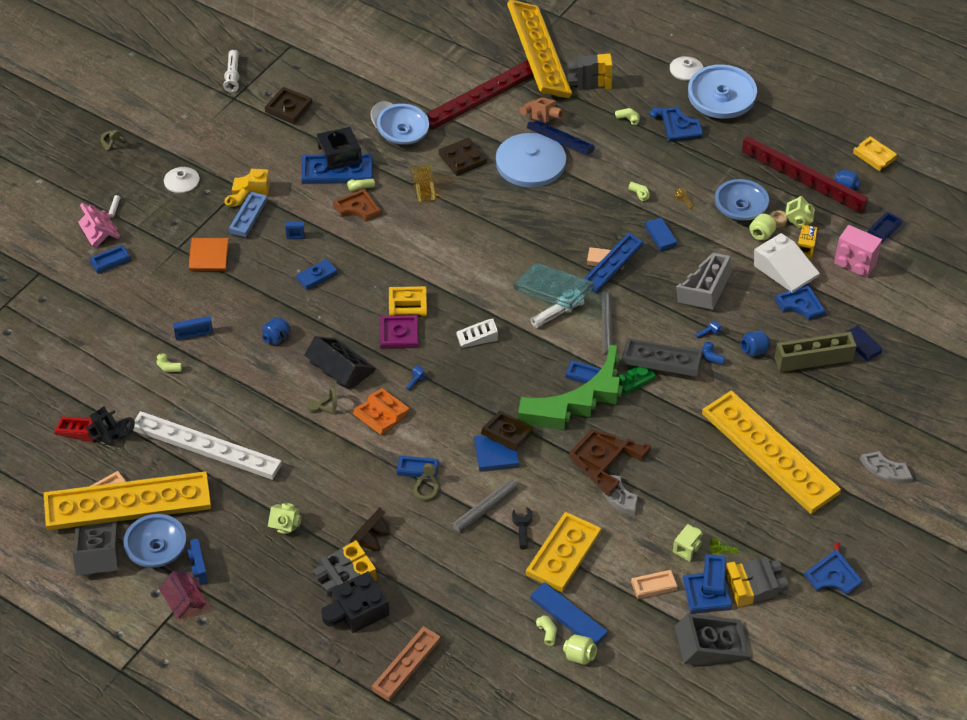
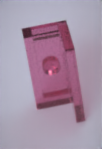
M172 571L159 588L176 618H181L189 608L202 609L206 604L188 573Z

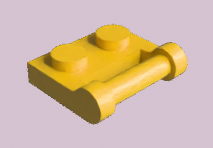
M426 286L389 287V316L421 315V317H427ZM421 305L420 308H395V306Z

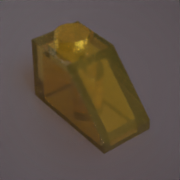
M431 165L410 167L418 202L436 200Z

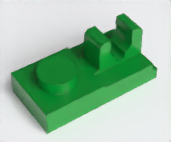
M639 366L628 370L624 374H620L618 377L620 378L619 385L623 386L622 395L625 396L655 381L656 375L649 368Z

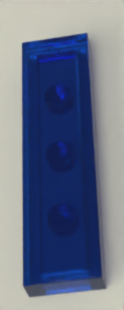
M538 120L528 122L526 127L584 154L593 152L595 148L591 143Z

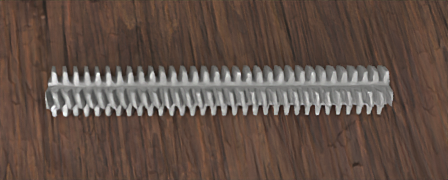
M603 292L601 297L602 346L604 355L608 354L609 344L613 345L611 292Z
M512 478L456 520L453 523V529L460 533L462 529L464 530L468 525L470 526L473 521H476L481 515L483 516L488 509H492L499 501L503 500V498L505 499L512 491L514 492V490L518 489V482Z

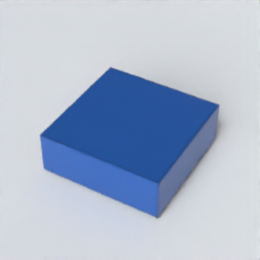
M304 221L285 222L287 239H305Z

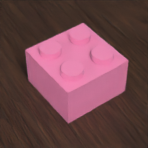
M848 225L839 237L834 264L867 278L877 264L882 239Z

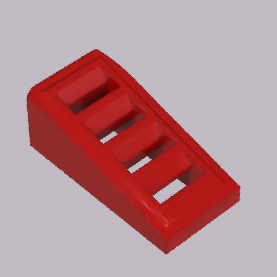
M61 417L54 431L56 435L82 441L95 442L96 440H92L86 429V426L93 423L91 418ZM93 427L92 429H93V431H94V433H95V435H96V434H97V431H96L95 428Z

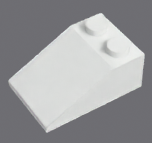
M782 233L754 249V266L792 293L820 276V273L796 243Z

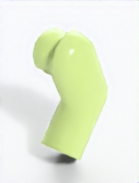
M627 108L615 111L617 119L627 118L632 125L639 123L640 116L633 109Z
M352 179L348 181L347 186L350 191L356 192L365 188H373L375 182L374 179Z
M630 182L628 190L636 192L641 201L649 199L650 194L646 186Z
M163 353L157 355L156 363L164 372H182V363H170L167 360V355Z
M543 615L537 618L536 625L540 629L544 628L546 631L544 643L548 646H553L557 627L550 617Z

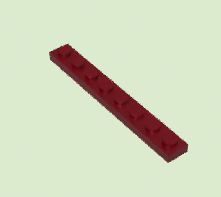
M526 60L426 113L429 120V128L433 130L533 77L529 61Z
M749 136L743 139L742 153L797 180L861 214L866 210L868 197Z

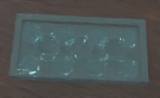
M534 263L513 283L514 289L569 309H573L595 288L592 281L539 263Z

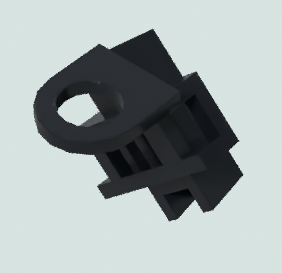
M105 406L89 416L93 423L86 426V429L92 440L101 436L104 443L109 444L113 443V440L116 438L122 439L129 436L134 429L135 421L133 418L127 417L116 422L112 416L116 413L115 410L108 413ZM103 420H105V422L107 423L108 427H106V426L104 425ZM130 422V427L126 431V426ZM93 427H94L95 430L97 431V434H96V435H95V433H94V431H93V429H92Z

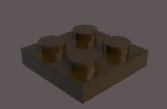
M282 87L265 106V112L294 124L312 104V98Z
M469 137L439 149L440 157L456 176L487 164V158Z
M499 411L482 427L481 434L516 451L532 434L534 427Z

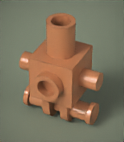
M546 98L532 100L520 108L522 115L532 114V119L538 120L540 123H548L553 118L562 119L564 116V110L556 108V101Z

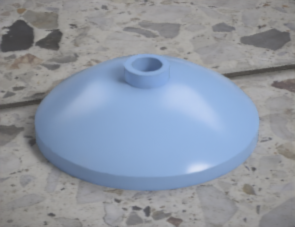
M394 104L384 108L379 113L377 129L382 137L390 142L403 145L412 144L425 137L429 129V120L427 115L416 106Z

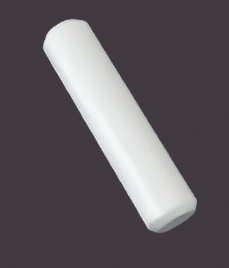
M118 195L114 196L108 213L111 218L115 216L120 201V196Z

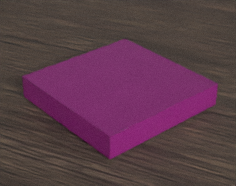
M418 315L380 316V348H419Z

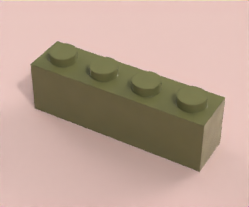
M851 332L780 342L776 345L774 358L779 372L849 362L854 360L856 343Z

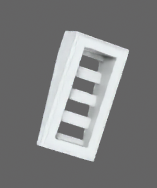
M494 319L485 320L456 332L461 348L498 341V331Z

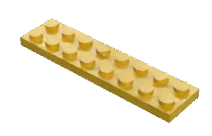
M509 0L507 5L539 91L544 94L570 98L572 91L539 7L520 1Z
M732 390L702 409V415L810 514L840 494L841 489Z
M207 472L43 492L47 531L139 519L151 514L170 515L211 509Z

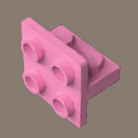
M82 203L80 205L85 215L78 223L92 246L97 248L108 235L117 239L120 237L117 226L111 222V217L106 211L97 210L91 204Z

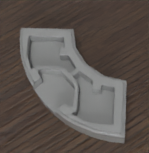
M880 451L860 456V460L865 468L880 479L893 483H911L913 480L906 463L892 462L886 459Z
M610 475L620 481L619 486L610 496H607L604 492L603 495L616 509L635 516L638 495L630 493L624 488L621 483V476Z

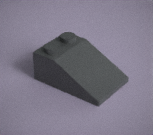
M117 521L75 527L73 559L76 576H90L101 572L112 573L118 570Z
M688 613L675 625L684 664L702 666L750 658L741 620Z

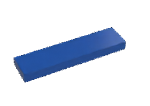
M628 232L582 280V284L597 294L643 246V241Z
M545 582L530 595V599L574 634L592 638L596 645L607 636V630Z

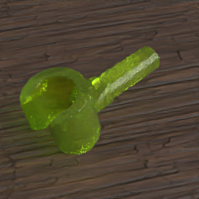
M718 538L710 539L712 546L709 547L713 554H718L721 551L738 553L737 547L722 545Z

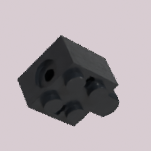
M369 571L332 588L333 603L323 607L321 611L322 620L325 625L332 627L345 621L353 634L389 616V601Z

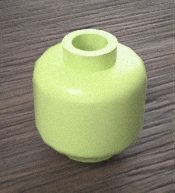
M759 214L750 224L749 229L755 239L765 241L770 238L777 225L770 215Z
M575 634L565 641L563 651L566 653L568 661L586 665L594 660L597 646L592 638Z

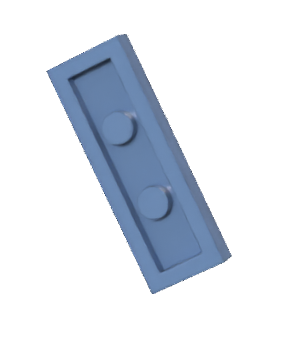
M250 191L230 225L229 233L247 237L267 202V196Z

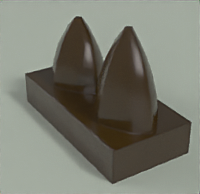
M379 507L349 542L357 541L365 548L379 551V542L370 530L372 529L379 534L390 533L388 523L383 517L386 512Z

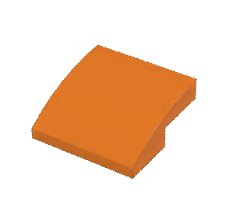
M192 238L189 270L226 271L229 238Z
M381 388L370 394L367 402L354 408L353 415L382 435L401 421L410 411V408Z

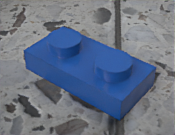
M198 539L190 540L191 549L187 550L190 561L195 563L194 566H191L194 578L198 577L200 585L208 584Z

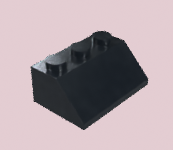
M314 336L304 355L310 359L309 362L312 365L322 368L325 375L334 377L337 380L336 383L345 388L347 386H357L376 369L336 338Z

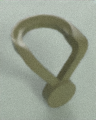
M117 129L107 131L100 137V142L105 150L111 149L115 140L121 143L125 142L121 137V132ZM107 135L111 138L109 145L104 141Z
M330 386L329 395L319 402L315 400L309 401L307 403V410L315 413L320 409L327 413L335 414L337 407L335 386ZM333 398L331 409L322 406Z
M427 463L422 469L424 474L418 478L413 489L414 497L420 501L433 500L441 488L439 481L434 476L436 467L433 464ZM429 476L435 484L433 493L428 496H422L417 492L420 483Z

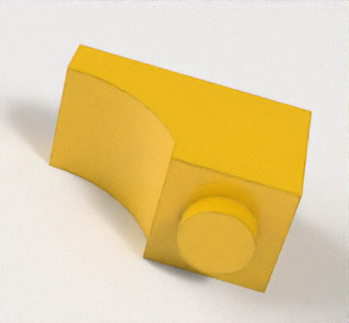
M251 169L248 175L234 178L232 195L238 194L241 188L245 187L251 192L268 197L270 188L269 170Z

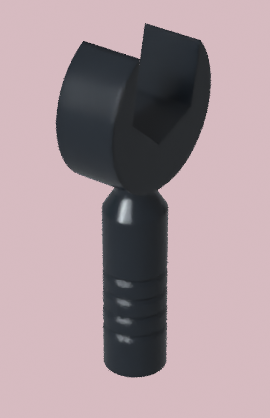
M526 507L527 515L524 517L516 516L515 510L512 512V522L519 527V545L522 550L528 548L526 526L532 522V511L528 507Z

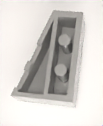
M712 253L698 266L699 269L695 273H690L683 284L679 283L676 286L678 303L714 309L732 273L731 256Z

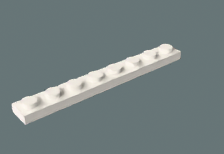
M141 411L134 420L135 426L133 431L272 480L282 466L279 459Z

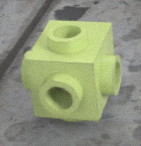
M800 196L787 203L785 216L791 223L801 228L802 225H809L813 222L815 208Z
M290 503L272 506L268 527L276 528L280 533L289 534L300 526V509L294 508V505Z

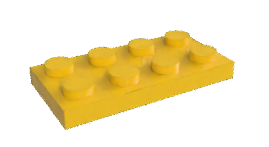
M564 512L526 569V576L541 583L545 582L551 588L563 592L599 537L601 528L568 512Z

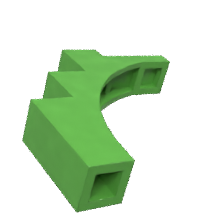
M609 344L605 364L583 386L554 397H521L518 419L531 426L565 430V424L570 422L571 415L591 417V411L596 409L597 402L616 404L617 397H621L623 386L619 385L620 378L617 377V369H614L615 365H619L620 353H617V345Z

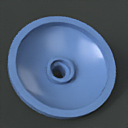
M734 179L719 186L715 193V204L719 211L729 218L742 221L752 220L759 214L765 213L769 205V196L766 190L758 183L746 179Z
M151 514L136 520L127 529L124 536V548L127 556L134 563L144 567L153 568L167 565L176 560L186 546V532L183 525L177 519L165 514Z

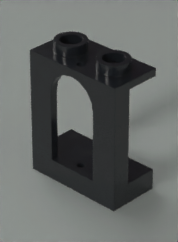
M351 127L317 134L318 149L323 150L328 170L363 163L361 147ZM349 144V147L335 150H333L332 148L335 146Z

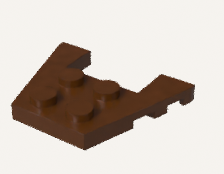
M591 429L570 451L569 458L607 496H610L617 489L620 481L605 473V471L623 452L642 461L650 452L651 445L644 443V446L634 443L635 440L631 439L626 441L616 438V435Z

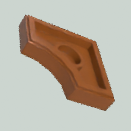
M365 189L333 201V206L341 217L354 215L362 218L364 221H368L382 215L380 208Z

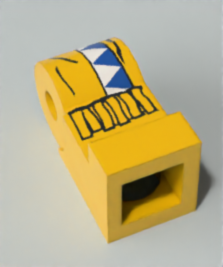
M802 225L798 247L809 248V252L803 253L807 258L812 259L817 227Z

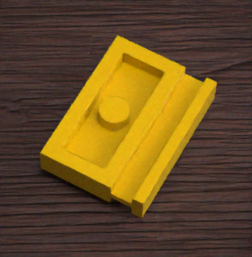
M871 136L853 150V154L878 171H881L883 167H887L897 158L895 152Z

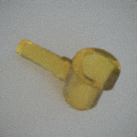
M685 188L675 189V199L682 198L687 206L692 209L694 206L688 200Z

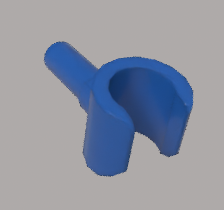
M712 321L708 328L695 335L699 338L711 331L718 335L722 332V325L717 321Z
M419 365L412 370L414 377L406 386L408 391L418 380L421 381L425 378L424 369Z

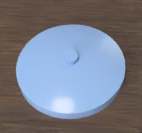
M711 65L704 67L691 77L688 84V98L691 104L701 113L711 117L733 118L749 111L756 101L757 87L755 81L747 72L734 66Z
M522 133L505 140L496 152V167L500 175L510 183L522 187L548 185L563 174L566 166V154L563 147L553 138L543 134Z

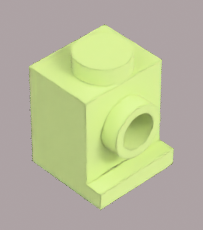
M687 524L674 540L673 552L691 562L693 552H697L701 547L702 531Z

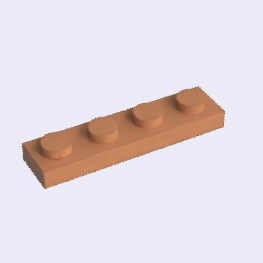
M423 626L372 685V691L385 700L390 701L439 644L441 637Z

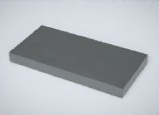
M628 338L621 363L697 377L703 352Z

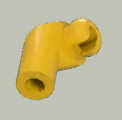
M242 187L238 194L229 195L225 198V205L229 207L240 206L250 191Z

